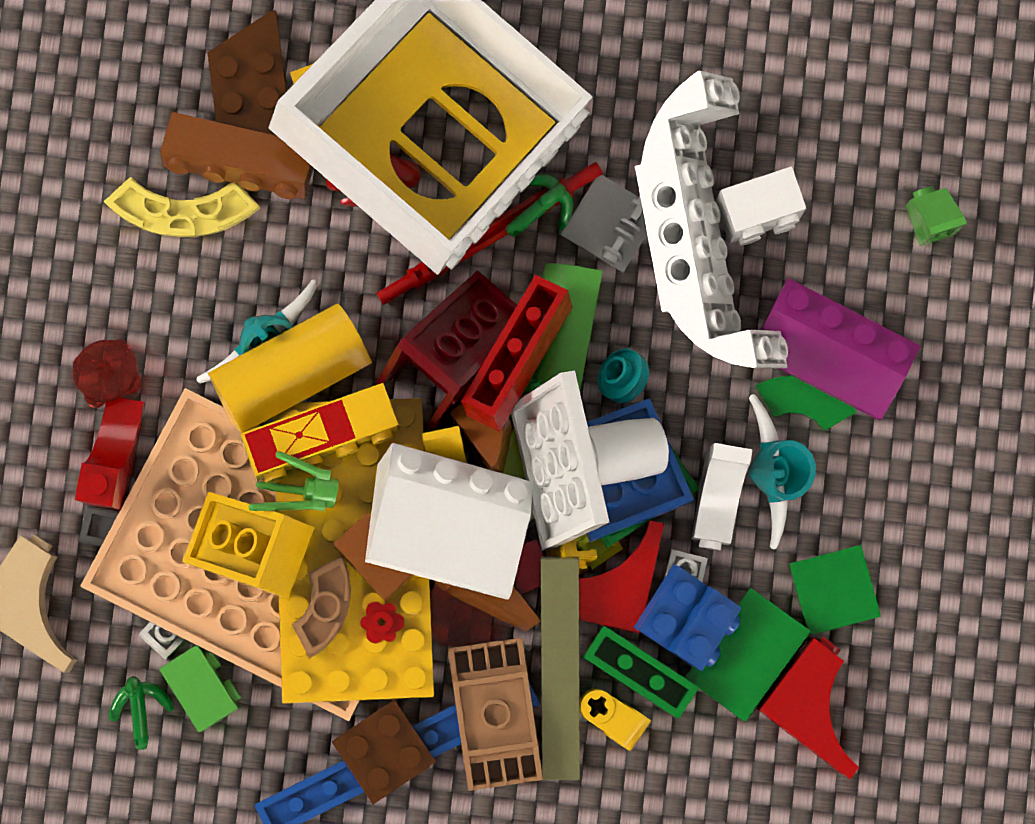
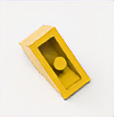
M459 426L422 433L426 452L466 463Z

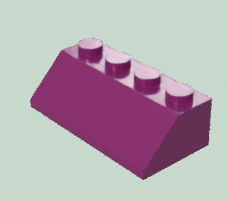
M790 278L786 280L760 329L781 331V336L787 343V368L778 369L879 421L883 418L905 380L921 347Z

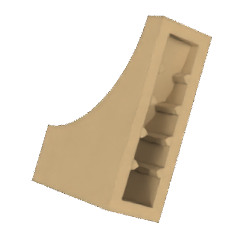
M34 534L30 539L20 535L0 565V631L63 673H69L78 660L65 650L57 640L49 624L45 605L48 577L58 557L49 552L53 546L41 537Z

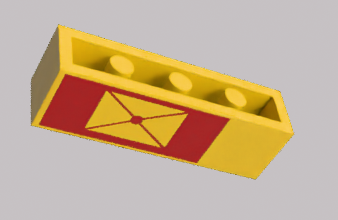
M381 383L243 432L240 435L257 481L265 479L266 483H272L287 477L286 471L295 468V466L276 457L277 451L284 452L317 467L323 464V457L335 453L337 458L345 457L357 452V445L372 441L373 445H378L393 439V432L399 431V425L385 386Z

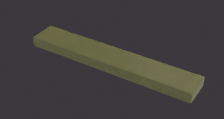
M541 557L543 780H580L579 557Z

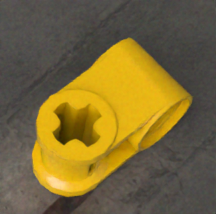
M591 688L580 696L581 715L604 731L603 733L631 752L651 720L625 702H620L601 689ZM602 696L601 704L605 707L602 714L594 712L593 715H590L591 707L587 704L591 698L598 700Z

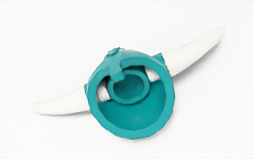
M311 280L293 302L275 315H260L247 318L240 335L239 345L222 362L199 375L197 382L211 381L207 374L208 372L294 327L293 324L303 313L316 290L317 280Z
M752 394L749 400L759 425L761 450L751 464L749 477L767 495L772 518L770 548L776 549L785 526L787 500L799 498L811 488L816 476V463L813 454L805 445L793 440H779L767 410L757 396Z

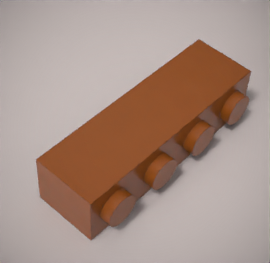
M176 112L171 113L160 149L162 166L167 167L174 173L187 174L189 172L198 174L215 183L223 181L235 182L246 190L258 191L262 189L274 192L277 196L284 199H305L314 169L313 166L278 136Z

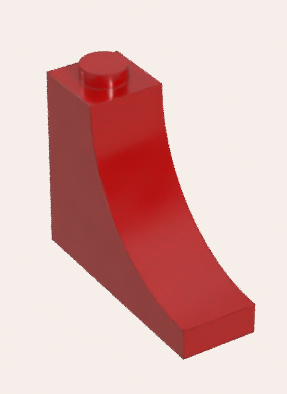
M107 395L104 414L94 447L88 459L81 463L75 495L76 501L89 506L121 510L129 494L145 402Z
M649 520L637 548L618 567L598 576L579 579L580 621L640 634L633 627L646 608L664 523Z
M822 637L820 641L810 638L757 710L844 777L851 779L859 769V766L848 757L840 746L832 728L829 708L832 685L844 660L837 656L841 650L826 638Z

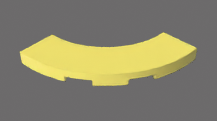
M130 177L104 200V203L127 222L155 234L180 238L200 237L224 231L241 223L260 209V206L235 182L229 183L224 188L210 195L194 198V200H175L145 189Z

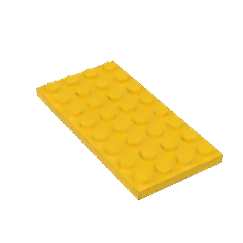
M422 398L389 399L399 425V431L393 432V439L378 445H373L372 441L357 445V452L345 457L337 458L335 453L322 458L323 464L317 466V468L331 470L330 478H336L339 481L336 502L333 508L325 507V511L312 509L276 511L314 527L289 598L286 599L279 596L283 704L434 697L430 587L428 578L415 575L386 602L395 605V613L402 615L405 622L404 627L396 632V638L392 642H386L383 639L380 643L374 644L368 641L366 637L367 630L363 629L360 625L361 619L367 616L366 607L371 602H379L383 606L386 603L345 559L351 585L350 605L344 624L334 640L319 654L309 659L292 626L295 621L304 615L311 602L312 584L308 573L342 556L334 548L333 543L366 513L371 516L377 465L391 444L395 443L424 451ZM328 402L298 403L274 416L273 422ZM295 467L286 471L287 477L275 481V483L304 487L307 477L314 478V475ZM276 491V502L309 501L303 500V495ZM380 619L378 621V624L380 626H383L385 624V620Z

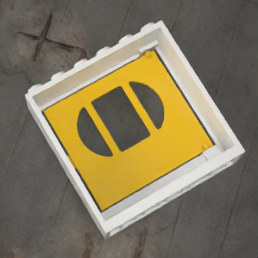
M375 0L278 100L268 128L438 275L446 266L452 270L466 254L465 251L472 243H477L485 234L495 217L499 218L513 202L512 199L519 191L523 192L535 178L538 170L542 166L545 167L553 159L564 141L568 142L581 127L580 124L590 113L585 108L592 99V96L482 0ZM453 86L466 87L487 97L496 106L503 118L506 132L505 142H501L443 92L441 88ZM428 99H433L495 153V157L468 186H463L400 130ZM554 126V128L544 137V135ZM544 137V139L534 148V146ZM390 143H395L454 194L455 197L431 199L421 196L406 187L392 167ZM534 148V150L524 159V157ZM524 159V161L514 170V168ZM514 170V172L504 181V179ZM504 181V183L494 192V190ZM494 192V194L484 203V201ZM484 203V205L474 214V212ZM474 214V216L464 225V223Z

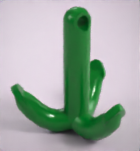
M546 174L535 175V178L527 187L541 186L547 187L549 190L510 222L506 228L509 236L514 237L520 234L558 201L561 204L558 229L564 230L571 219L573 201L564 185L560 184L558 179Z
M131 676L127 679L126 685L116 694L109 710V720L112 722L117 721L124 705L130 699L135 747L138 750H145L149 740L145 695L153 697L168 712L173 711L174 707L170 697L158 685L149 681L141 682L138 677Z

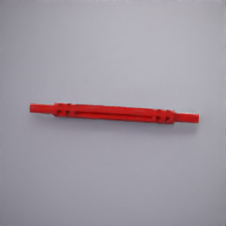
M594 162L566 180L562 177L558 181L564 185L566 191L573 197L574 191L603 175V172L598 163ZM546 187L544 190L538 191L534 196L503 213L499 218H495L489 225V229L477 243H472L465 251L466 254L459 263L508 235L506 228L510 222L549 189ZM558 201L551 208L560 205V202ZM421 261L415 267L406 270L407 275L378 291L376 295L384 306L414 287L418 290L422 285L433 281L437 276L443 275L450 268L446 266L437 275Z

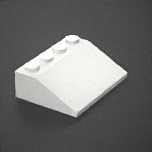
M392 443L377 465L365 562L508 600L511 597L531 515L534 482Z

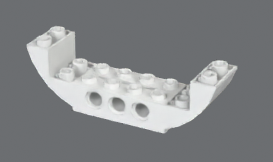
M697 71L683 82L665 101L654 119L646 139L641 165L635 166L662 312L670 313L679 328L697 346L716 358L731 364L751 368H787L788 347L785 339L781 336V331L746 330L739 332L741 320L734 308L732 298L734 283L727 271L725 261L727 246L720 234L718 222H720L721 214L713 197L711 186L714 184L712 170L707 165L705 155L707 140L700 125L738 115L737 103L740 101V94L732 78Z

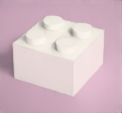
M792 166L722 189L716 199L729 244L739 241L740 246L760 240V235L772 229L775 234H780L795 228V223L800 221V217L806 210Z

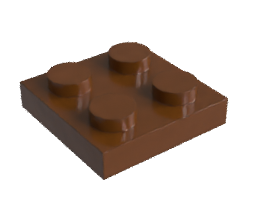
M395 699L332 741L334 747L373 805L436 763Z

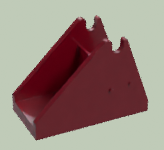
M477 270L401 339L375 385L381 383L385 385L388 380H393L401 369L410 362L446 393L445 398L425 428L428 432L434 431L437 425H441L451 414L450 411L455 409L461 402L517 304Z

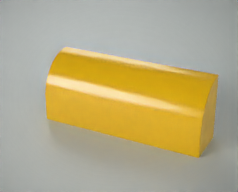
M337 303L207 374L231 423L243 433L370 365L372 361L352 321Z

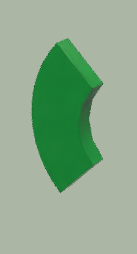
M793 376L772 378L755 386L773 418L784 414L803 415L813 420L823 432L856 413L854 407Z

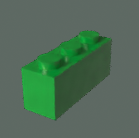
M606 626L601 627L582 657L676 719L681 717L699 689L698 686Z

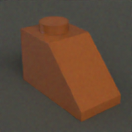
M463 404L450 411L455 425L459 426L461 434L487 469L504 473L513 429L509 417L501 431L498 432L468 417Z

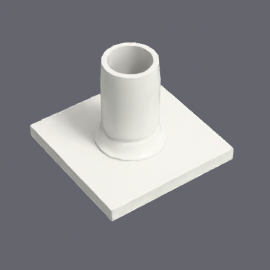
M575 371L559 373L518 400L511 413L526 480L534 482L532 509L542 551L557 548L609 523L602 485L663 473L667 468L669 455L667 438L663 427L655 418L632 419L587 426Z

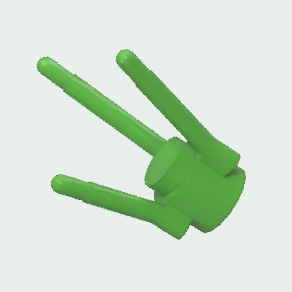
M277 451L276 457L314 475V478L307 477L304 487L273 482L266 483L263 481H258L256 487L270 491L303 495V500L309 501L252 503L248 506L250 511L305 509L325 511V507L333 508L335 505L339 481L336 478H330L331 470L317 468L296 457Z

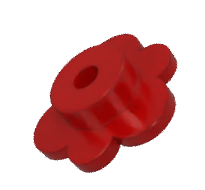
M371 602L366 607L367 616L361 619L360 625L363 629L367 630L366 637L369 642L377 644L383 639L386 642H392L396 638V632L404 627V618L399 613H395L396 607L394 604L386 603L383 606L379 602ZM380 619L385 620V624L383 626H380L378 624V621Z

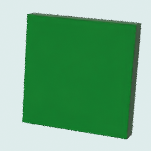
M861 545L788 564L804 624L812 632L811 635L881 617Z

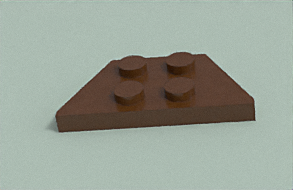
M276 10L207 52L216 122L277 136L268 127L278 100L287 90Z

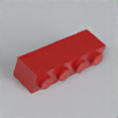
M534 276L461 400L468 417L498 432L501 431L572 309L567 289L540 276Z

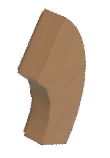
M342 556L308 573L312 584L311 602L304 615L295 621L292 626L309 659L319 654L334 640L342 628L348 613L351 585L347 566Z

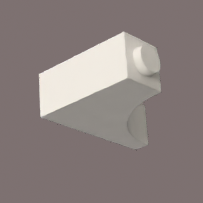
M714 443L706 451L691 538L700 540L699 547L721 551L722 544H731L744 478L750 465L752 449Z

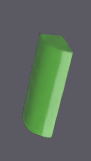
M544 264L542 278L568 290L572 309L531 379L538 380L543 385L559 373L575 371L580 391L603 271L567 264ZM522 394L520 399L526 396L527 394Z

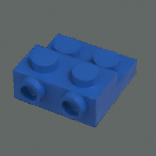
M673 564L633 628L691 667L702 671L705 666H712L719 658L721 650L718 645L724 635H731L740 624L738 613L741 607L714 588L705 585L681 567Z

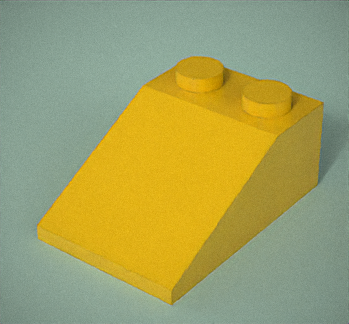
M208 491L182 562L288 599L314 527L274 511H250L248 508L250 504Z

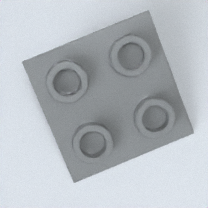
M601 175L593 181L561 233V236L624 273L647 235L641 197L636 196Z

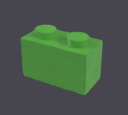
M196 645L159 670L200 733L241 708L237 702L241 695L230 678L224 681L217 670V668L222 666L218 657Z

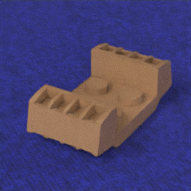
M522 638L448 648L468 791L543 780Z

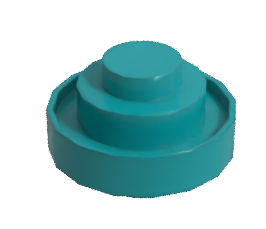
M629 348L619 349L611 353L599 369L597 382L600 392L603 396L616 403H627L635 399L648 382V362L642 355Z

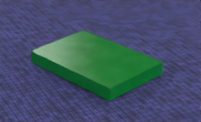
M752 588L749 589L738 604L741 607L738 613L740 617L738 628L731 635L725 634L718 645L721 652L717 661L710 667L705 666L702 671L692 667L685 676L687 680L698 686L701 691L745 723L812 633Z

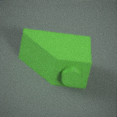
M934 186L920 189L913 193L914 198L906 204L919 246L954 236L967 224L964 215L946 188L935 191Z

